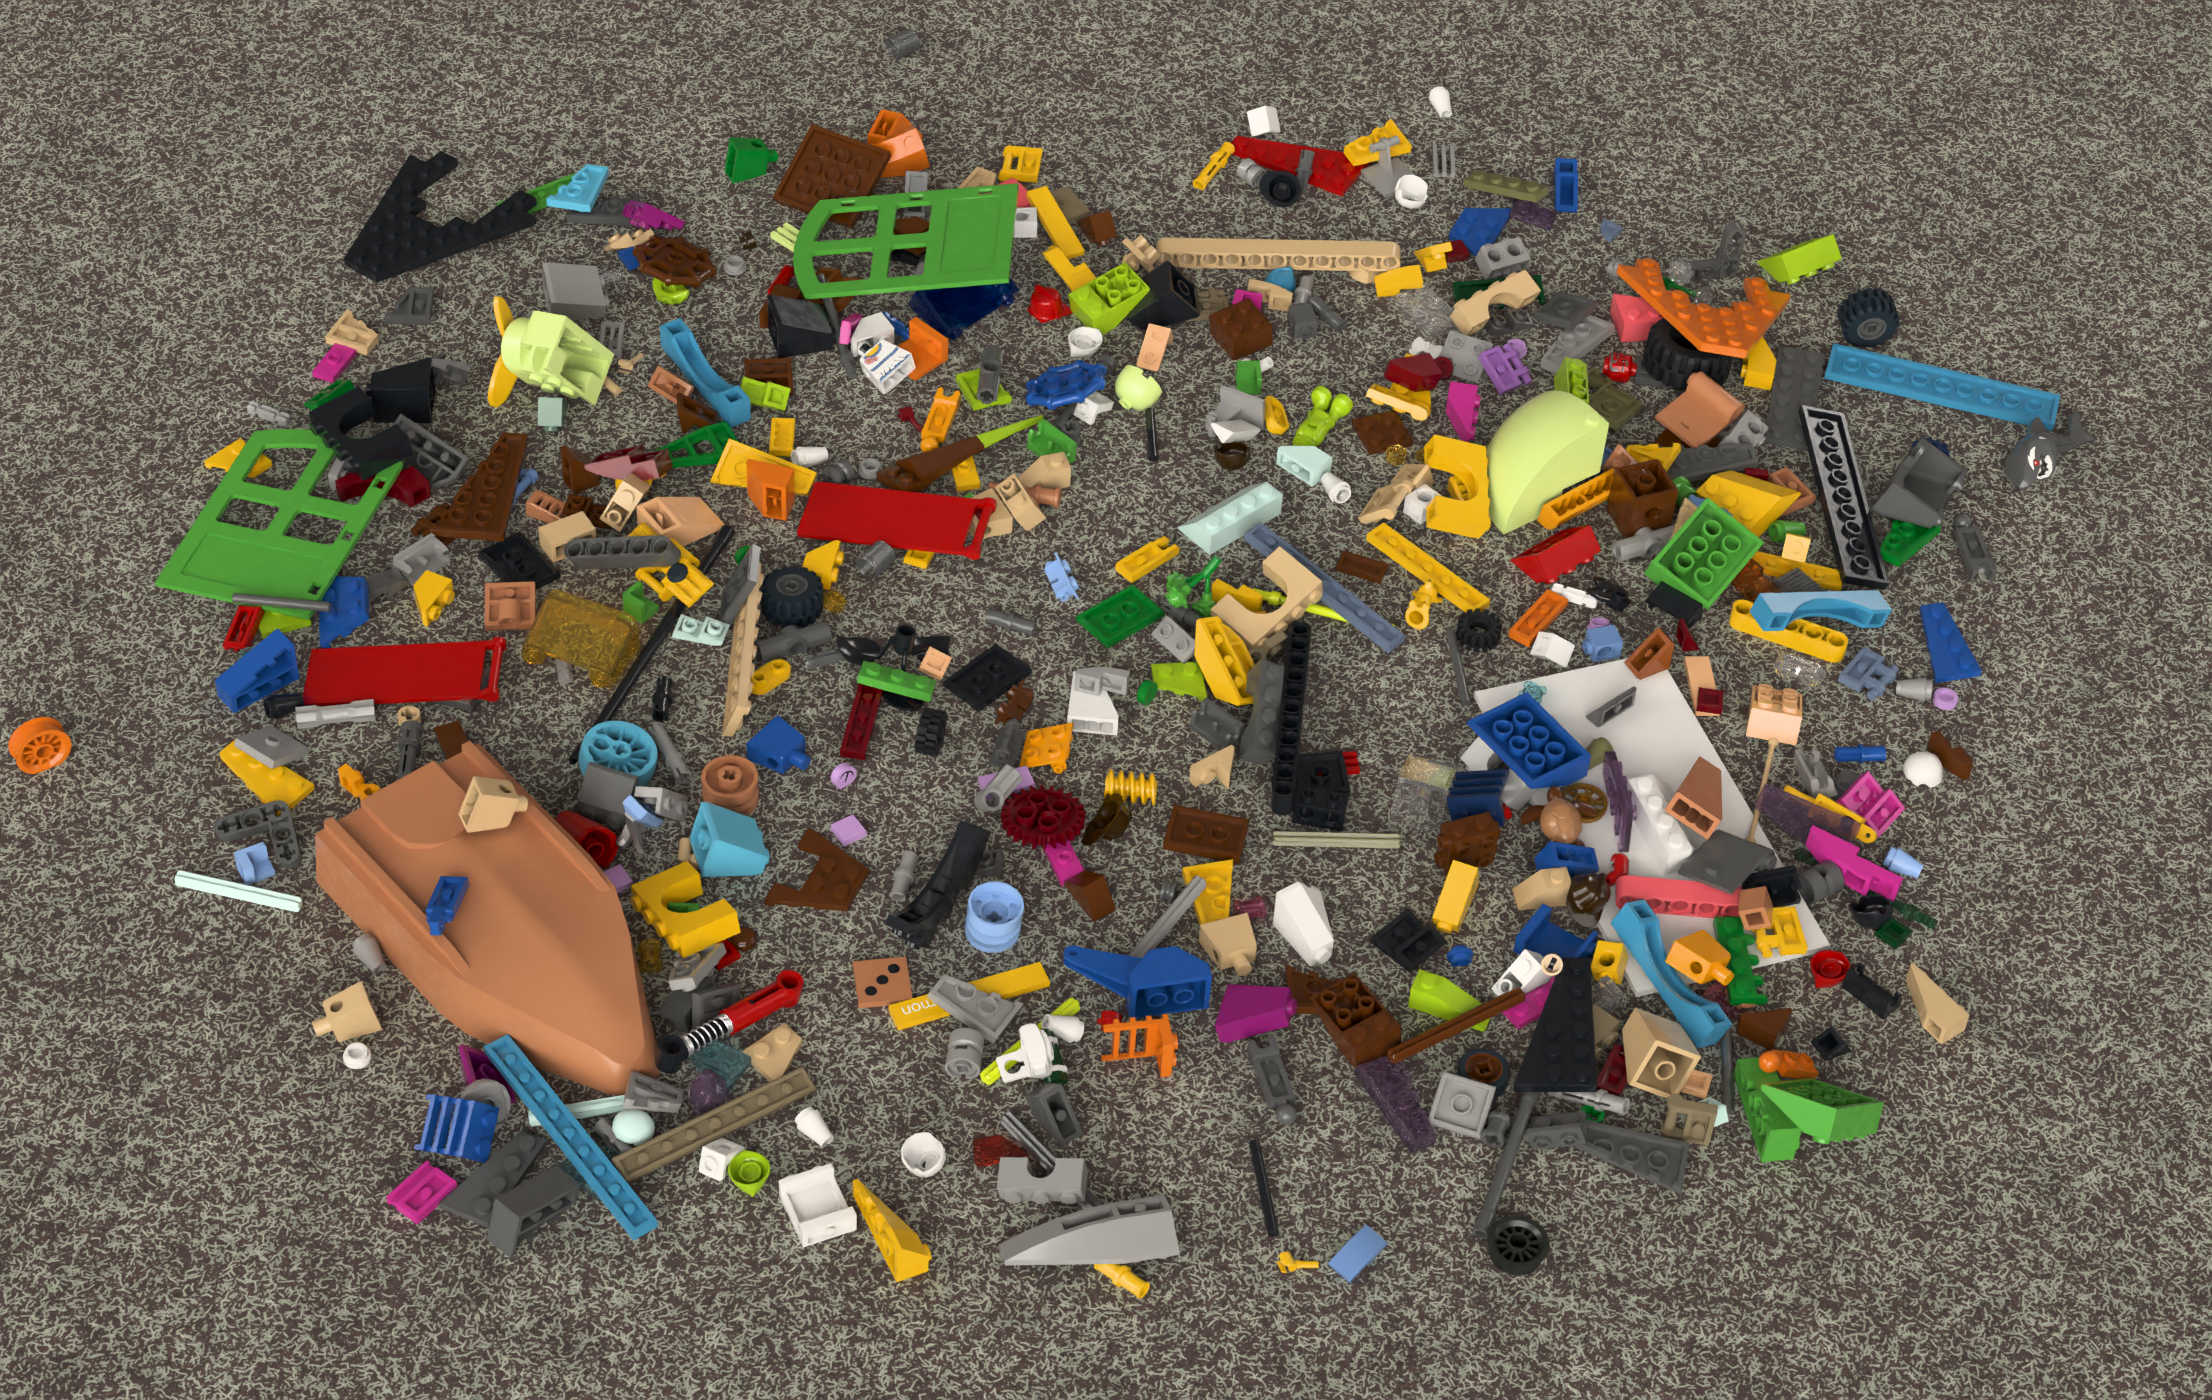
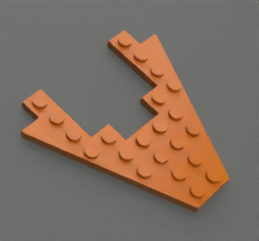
M1636 259L1634 267L1618 264L1616 271L1617 275L1698 350L1744 359L1785 309L1791 297L1787 293L1770 291L1767 281L1762 278H1745L1743 288L1748 302H1732L1731 308L1721 307L1719 309L1705 303L1691 304L1689 295L1684 291L1666 290L1659 263L1653 259Z

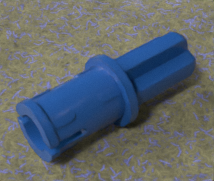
M1858 744L1857 747H1836L1834 749V759L1837 762L1859 761V764L1867 761L1884 762L1886 759V749L1883 745L1863 746L1862 744Z

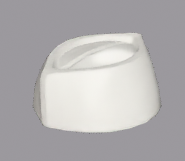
M1079 327L1072 330L1068 335L1071 357H1086L1095 354L1102 344L1103 337L1100 330L1092 327Z

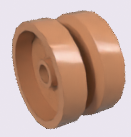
M735 755L717 757L707 763L702 770L701 776L702 802H709L745 816L752 813L759 802V777L755 765L748 759Z

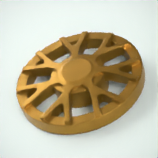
M1576 783L1562 791L1563 798L1568 802L1582 801L1591 806H1603L1602 809L1595 808V817L1581 816L1582 823L1596 822L1605 815L1608 801L1606 795L1598 787L1587 783ZM1585 789V793L1578 794L1577 790ZM1594 793H1596L1599 796L1595 800L1592 797ZM1567 794H1569V795L1573 796L1574 799H1573V800H1570V799L1566 798L1565 796H1566Z

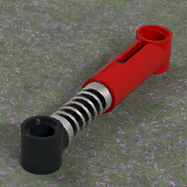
M793 970L782 971L778 974L776 981L719 1011L718 1016L714 1017L713 1020L703 1023L702 1026L696 1027L695 1030L693 1029L680 1037L676 1035L663 1036L657 1045L655 1057L657 1069L667 1074L678 1072L682 1067L683 1061L694 1054V1050L699 1051L700 1047L705 1048L706 1043L711 1044L712 1040L717 1041L718 1037L723 1038L724 1034L734 1035L783 1007L796 1005L801 998L804 983L803 977Z

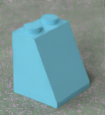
M701 802L689 840L702 877L762 874L765 865L769 863V851L765 849L762 841V831L758 829L755 819L709 802Z

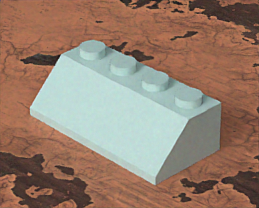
M1268 482L1250 485L1180 525L1178 529L1207 554L1211 555L1244 536L1247 531L1258 523L1264 524L1281 514L1283 494Z

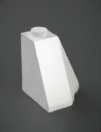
M1299 881L1276 893L1273 926L1309 966L1316 963L1323 964L1328 961L1332 956L1334 939L1321 891L1313 886L1309 888Z

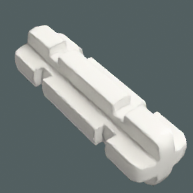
M1554 583L1551 591L1567 598L1572 603L1586 604V607L1593 609L1598 604V600L1591 595H1587L1586 591L1569 586L1564 588V585Z

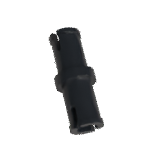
M662 676V681L660 677L657 679L656 692H654L652 697L654 704L652 718L656 722L661 723L663 722V717L665 721L668 720L669 706H671L673 700L671 694L673 681L667 676Z

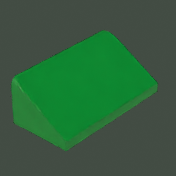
M336 380L305 402L304 406L314 410L355 387L351 380Z

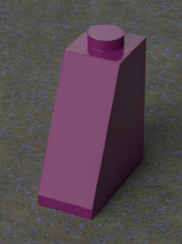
M1228 984L1215 1023L1219 1041L1225 1043L1289 1026L1292 1015H1295L1297 1011V1001L1293 999L1290 987Z

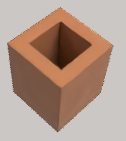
M1766 886L1740 890L1738 912L1745 931L1772 926L1773 904Z

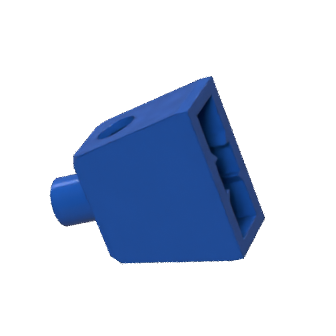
M778 715L746 743L748 760L782 774L792 765L805 770L811 762V757L805 754L804 736Z

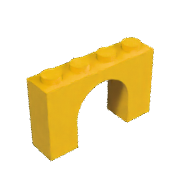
M1435 434L1424 446V463L1430 468L1454 474L1464 483L1468 492L1467 501L1436 495L1426 506L1427 528L1471 538H1480L1489 530L1491 525V518L1489 517L1490 498L1488 497L1489 477H1487L1489 460L1486 456V446Z
M688 861L631 885L633 897H630V902L636 912L639 911L646 923L654 926L659 937H664L673 951L676 950L683 958L741 933L737 911L725 899L688 913H677L667 909L669 902L685 903L703 895L699 872Z

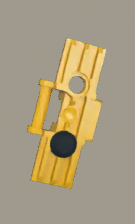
M642 522L628 536H653L658 534ZM670 538L680 549L681 557L679 561L673 566L640 567L636 571L635 577L639 581L643 580L658 593V597L663 602L676 596L690 608L714 583L696 568L700 565V561L674 538ZM656 571L659 573L663 572L666 575L661 580V583L652 576Z

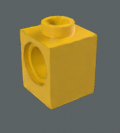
M1787 532L1781 557L1805 563L1811 537Z
M1598 940L1590 968L1594 979L1604 985H1621L1629 958L1623 943Z

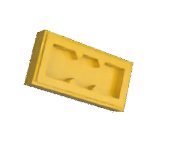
M772 418L769 454L791 457V452L794 450L795 418Z
M973 456L951 469L957 492L980 489L981 484Z

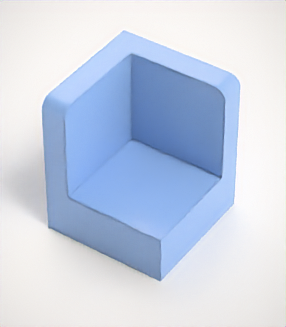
M264 842L234 852L237 870L246 885L264 880L276 874L268 859L267 847Z

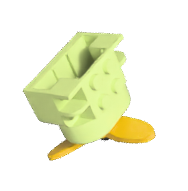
M495 296L493 301L494 313L502 341L499 346L501 355L495 364L487 396L489 405L497 408L503 404L510 395L518 377L527 384L540 386L545 392L552 394L554 392L561 393L570 398L582 397L590 404L596 405L614 353L567 316L532 311L530 318L521 317L514 320L506 301L502 297Z

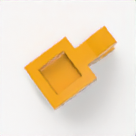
M348 764L338 768L340 784L355 798L359 797L360 801L368 797L369 794H374L381 790L376 784H364L363 775L358 770H353Z

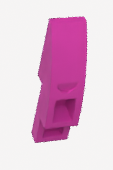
M1814 825L1811 827L1805 845L1819 863L1825 860H1831L1836 863L1843 874L1844 884L1864 896L1867 895L1869 890H1872L1892 901L1895 900L1904 878L1869 860L1859 857L1860 848L1850 842L1844 841Z

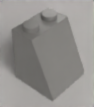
M542 263V288L548 313L567 316L572 321L606 316V308L610 307L607 294H603L602 288H605L603 274L598 273L597 266Z

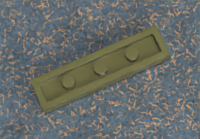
M1475 170L1463 179L1464 187L1534 203H1537L1549 194L1547 185H1542L1535 181H1524L1520 178L1505 177L1502 174H1491L1484 170Z

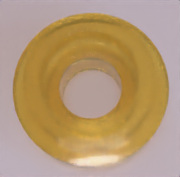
M831 590L823 595L824 606L828 611L841 613L844 610L846 599L841 593Z

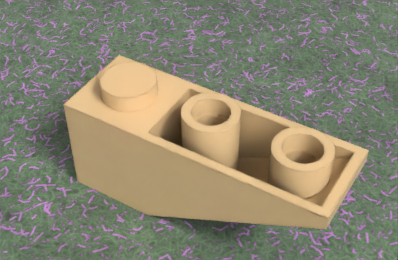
M1914 963L1910 964L1906 982L1922 1027L1940 1044H1943L1965 1030L1970 1015L1962 1006L1949 997L1944 989L1935 984L1924 971L1920 970Z

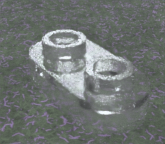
M1791 654L1779 655L1773 666L1775 673L1780 677L1791 678L1807 686L1819 685L1824 676V670L1818 663Z

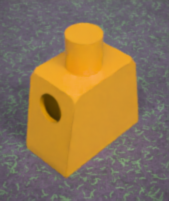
M1700 930L1675 940L1665 960L1667 964L1699 984H1705L1716 979L1723 986H1726L1734 977V973L1726 968L1731 959L1730 953L1705 930Z

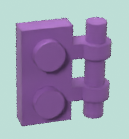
M1510 343L1502 347L1505 353H1503L1500 346L1480 353L1478 356L1479 361L1500 395L1518 389L1522 384L1520 379L1524 385L1533 382L1529 376V369L1527 366H1523L1519 359L1518 351L1513 349Z

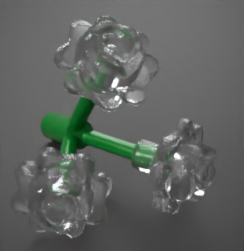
M1683 259L1673 260L1671 267L1667 270L1671 274L1670 278L1662 275L1666 290L1670 291V288L1684 291L1690 298L1694 299L1695 304L1705 303L1710 305L1713 300L1710 286L1704 285L1699 291L1682 287L1684 283H1690L1694 272L1691 270L1692 266L1690 263H1686Z

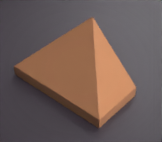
M657 366L647 385L675 404H677L676 395L679 392L690 397L695 388L690 381L661 366Z

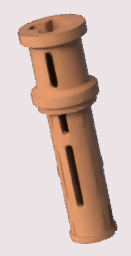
M989 482L988 488L996 489L995 487L1000 483ZM1038 484L1034 488L1025 487L1038 506L1045 504L1059 509L1062 497L1061 487L1049 489L1043 488ZM995 491V493L998 495V497L1001 498V496L999 495V493H998L997 491Z

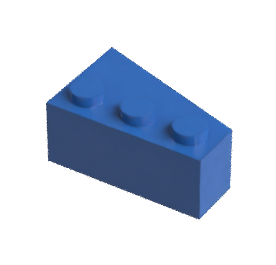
M278 628L215 679L217 696L233 713H236L300 679L294 644Z

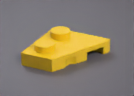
M1673 443V447L1659 448L1658 444H1648L1646 446L1628 445L1625 450L1637 463L1658 459L1667 472L1680 453L1681 444Z

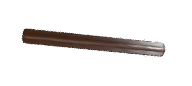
M1516 987L1387 1049L1386 1057L1391 1064H1396L1524 1002L1525 993L1520 987Z

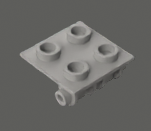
M1450 330L1439 357H1446L1452 362L1454 368L1452 375L1478 383L1484 369L1478 356L1480 353L1492 349L1493 343Z

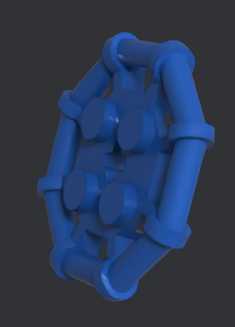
M1076 360L1075 363L1058 367L1050 366L1046 372L1035 379H1030L1026 383L1027 395L1025 400L1030 406L1040 405L1048 407L1049 410H1055L1059 406L1075 402L1081 404L1085 402V398L1097 390L1104 389L1106 386L1104 376L1106 374V367L1101 363L1090 364L1085 363L1083 360Z

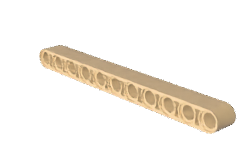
M1161 238L1156 243V250L1161 256L1156 261L1157 265H1161L1168 260L1175 267L1274 270L1282 267H1292L1293 270L1387 272L1400 267L1401 255L1400 246L1391 241Z

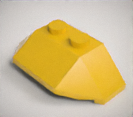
M1218 616L1198 619L1196 621L1194 656L1214 697L1236 706L1253 704L1252 695L1246 693L1248 671L1255 664L1243 640L1230 627L1223 624V620Z

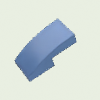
M1365 1225L1340 1249L1328 1265L1347 1282L1351 1283L1367 1264L1370 1265L1388 1245V1242L1368 1225Z

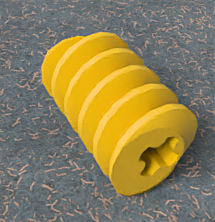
M1109 769L1105 781L1104 801L1108 794L1111 796L1112 794L1119 793L1123 797V803L1130 796L1132 804H1135L1138 797H1140L1142 805H1146L1148 799L1151 798L1152 805L1155 806L1158 781L1155 780L1154 773H1150L1148 779L1145 780L1143 772H1140L1138 778L1135 779L1133 771H1130L1127 778H1125L1123 770H1119L1117 777H1114L1113 769Z

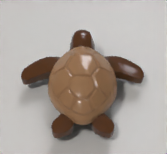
M1551 786L1549 788L1546 806L1534 805L1522 813V825L1540 820L1542 831L1552 842L1584 847L1585 844L1578 839L1582 831L1580 815L1596 816V810L1593 806L1582 801L1568 802L1565 800L1558 786Z

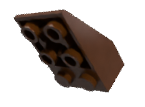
M1355 973L1309 997L1337 1048L1355 1070L1386 1055L1387 1049L1401 1043V1026Z

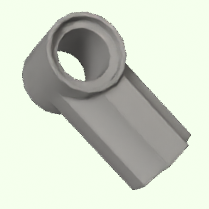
M1005 764L988 785L976 794L974 799L976 808L981 812H992L1002 808L1006 798L1023 780L1021 774L1015 768ZM987 794L993 797L991 807L985 801Z

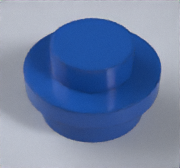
M1465 945L1454 946L1446 955L1447 961L1451 962L1452 967L1469 965L1472 962L1473 951L1471 948H1466Z

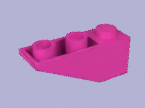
M1450 381L1445 412L1461 441L1469 442V440H1474L1476 426H1472V424H1477L1479 412L1474 409H1479L1481 395H1477L1478 385Z

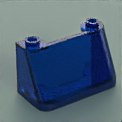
M1010 277L1009 283L917 290L908 305L930 327L954 341L963 334V330L1004 305L1006 308L1016 301L1015 296L1019 292V288Z

